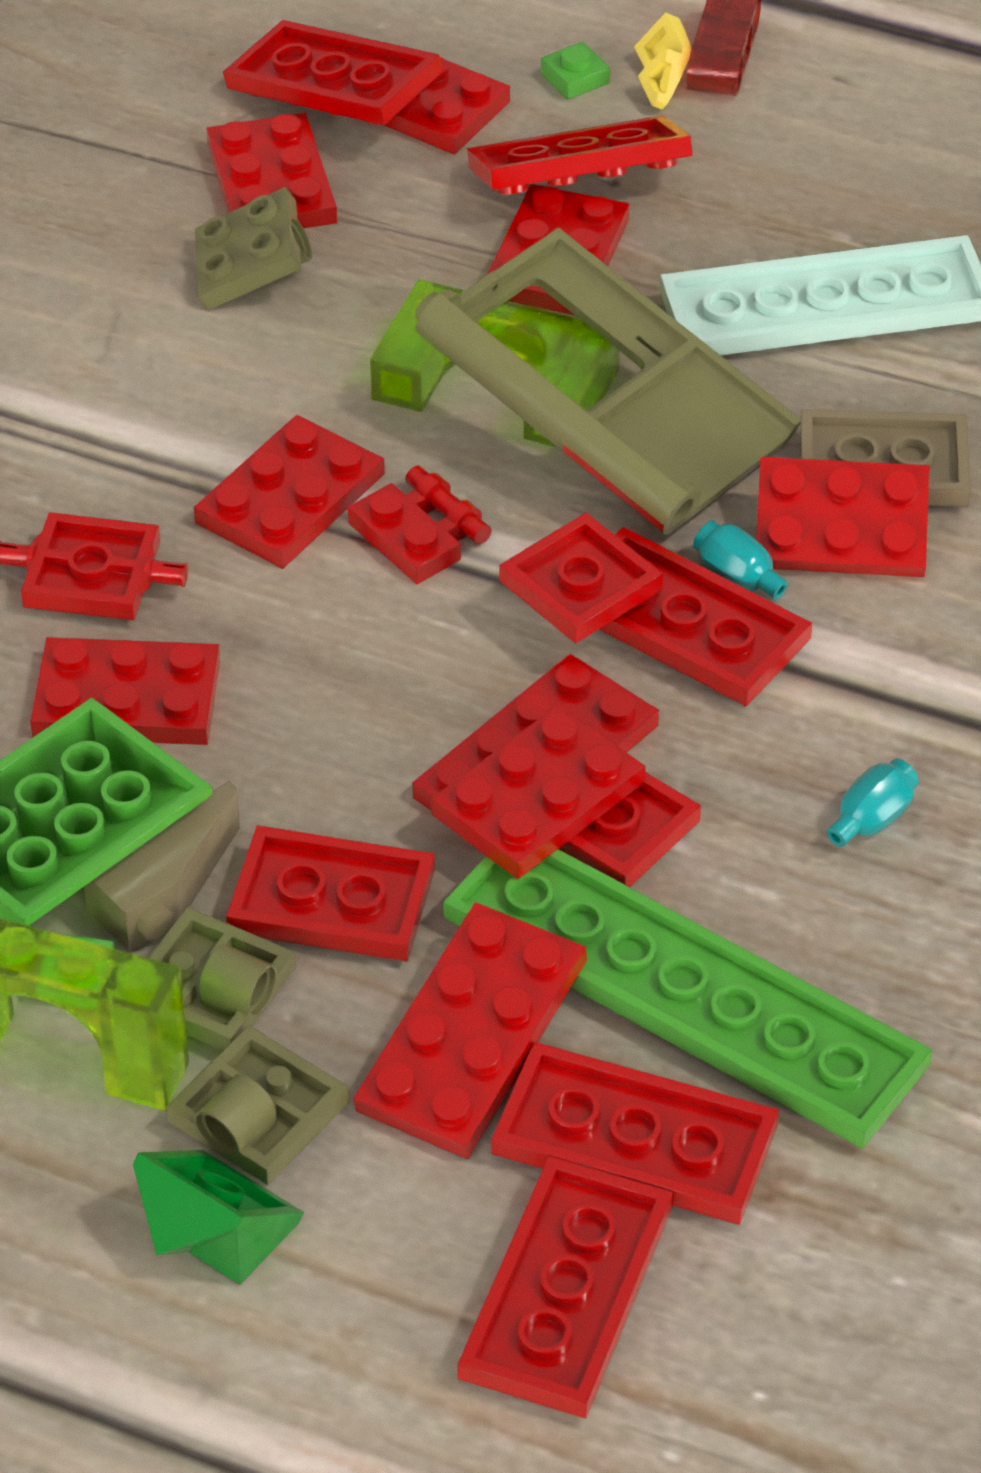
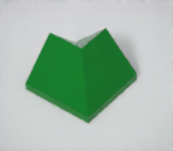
M204 1150L138 1152L133 1162L156 1256L190 1253L239 1285L250 1276L299 1224L304 1214L302 1210Z

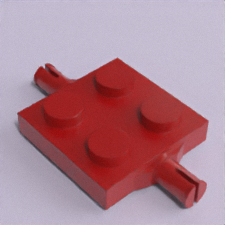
M49 512L42 532L30 545L0 541V564L27 568V575L21 589L22 604L25 608L135 621L142 596L152 583L185 587L188 579V563L155 560L160 544L159 525Z

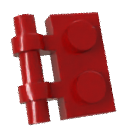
M420 465L412 467L406 474V483L414 489L405 495L393 483H390L347 507L348 523L416 585L461 560V543L458 541L468 536L474 543L480 545L488 540L492 532L491 527L482 520V513L468 500L460 501L450 492L451 486L437 473L429 474ZM437 509L445 518L436 522L428 513Z

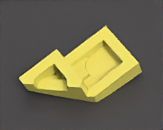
M666 12L634 46L644 66V69L637 77L651 105L661 110L671 99L692 52L690 42L680 19Z

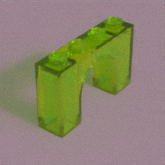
M422 279L417 280L370 358L371 400L423 412L440 380L455 364L415 331L418 321L415 318L416 309L421 301L432 292L439 294L447 289L460 295L466 290ZM506 301L477 321L481 327L584 410L589 409L605 397L619 371L620 351L578 318ZM524 421L523 439L556 447Z
M0 918V1041L15 1015L12 995L32 997L51 1003L80 1021L97 1041L102 1056L107 1095L166 1111L189 1065L180 966Z

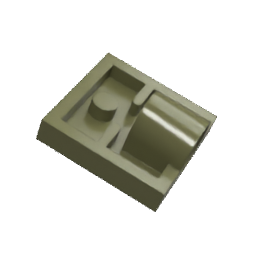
M286 187L269 195L259 196L249 204L223 216L213 217L203 225L195 228L198 297L208 310L301 269V264L312 259V248L309 239L297 219L296 200Z
M187 907L123 990L124 1008L223 1051L249 1025L251 1027L254 1026L295 970V952Z
M249 1025L167 1106L168 1122L269 1185L350 1102L349 1086Z

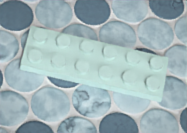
M964 235L661 274L660 293L667 314L719 355L981 321V264L969 236Z

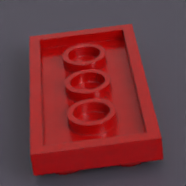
M281 20L223 71L227 89L385 126L417 95L422 93L443 72L440 55L436 53Z
M663 115L467 148L469 169L492 190L497 189L499 194L505 195L525 192L528 190V184L547 181V184L551 186L573 184L578 181V175L597 172L599 177H617L628 172L627 167L646 164L647 168L650 169L669 168L677 165V158L693 156L691 135Z
M622 527L615 534V536L663 573V585L660 592L599 629L606 634L746 707L811 639L812 622L625 527Z
M570 653L413 781V799L432 811L431 798L558 704L625 752L632 749L658 727L659 710Z
M474 902L355 1094L353 1101L356 1112L468 1160L520 1074L533 1043L539 1042L587 961L586 946Z
M534 1042L491 1138V1154L543 1169L548 1156H552L673 1192L672 1206L740 1225L776 1132L779 1109Z
M548 1156L458 1361V1379L587 1419L672 1210L673 1192Z

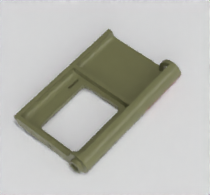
M559 227L494 272L487 274L482 280L460 295L447 289L439 294L437 292L430 293L421 301L415 312V318L418 320L415 331L418 335L664 535L675 531L760 465V457H771L792 438L802 422L798 416ZM538 286L641 368V371L592 407L584 410L481 327L477 321L525 288Z

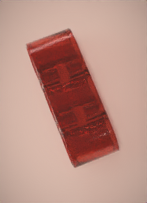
M762 0L706 1L690 53L687 70L688 90L738 96L756 36Z

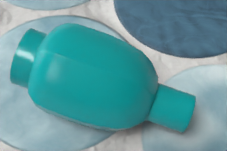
M712 520L707 522L695 536L693 548L700 552L701 562L706 569L749 591L760 589L774 600L779 599L787 590L788 581L773 571V560L770 553L754 537L733 524L719 525Z
M895 758L889 764H875L859 776L842 797L839 807L840 817L826 830L830 841L838 847H844L857 834L866 837L873 836L894 823L912 803L914 789L919 785V778L913 767L906 761Z

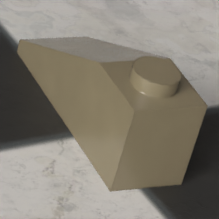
M228 781L213 790V795L84 886L86 910L129 953L150 940H157L164 936L186 908L190 907L240 829L237 787Z

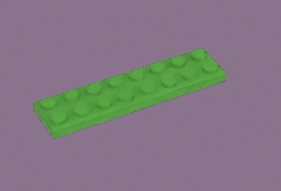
M559 849L520 879H516L486 856L443 901V918L459 927L474 902H477L586 946L587 961L571 986L572 989L862 1149L931 1064V1048Z

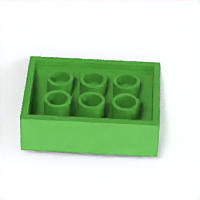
M91 697L0 760V921L27 928L212 796V786Z

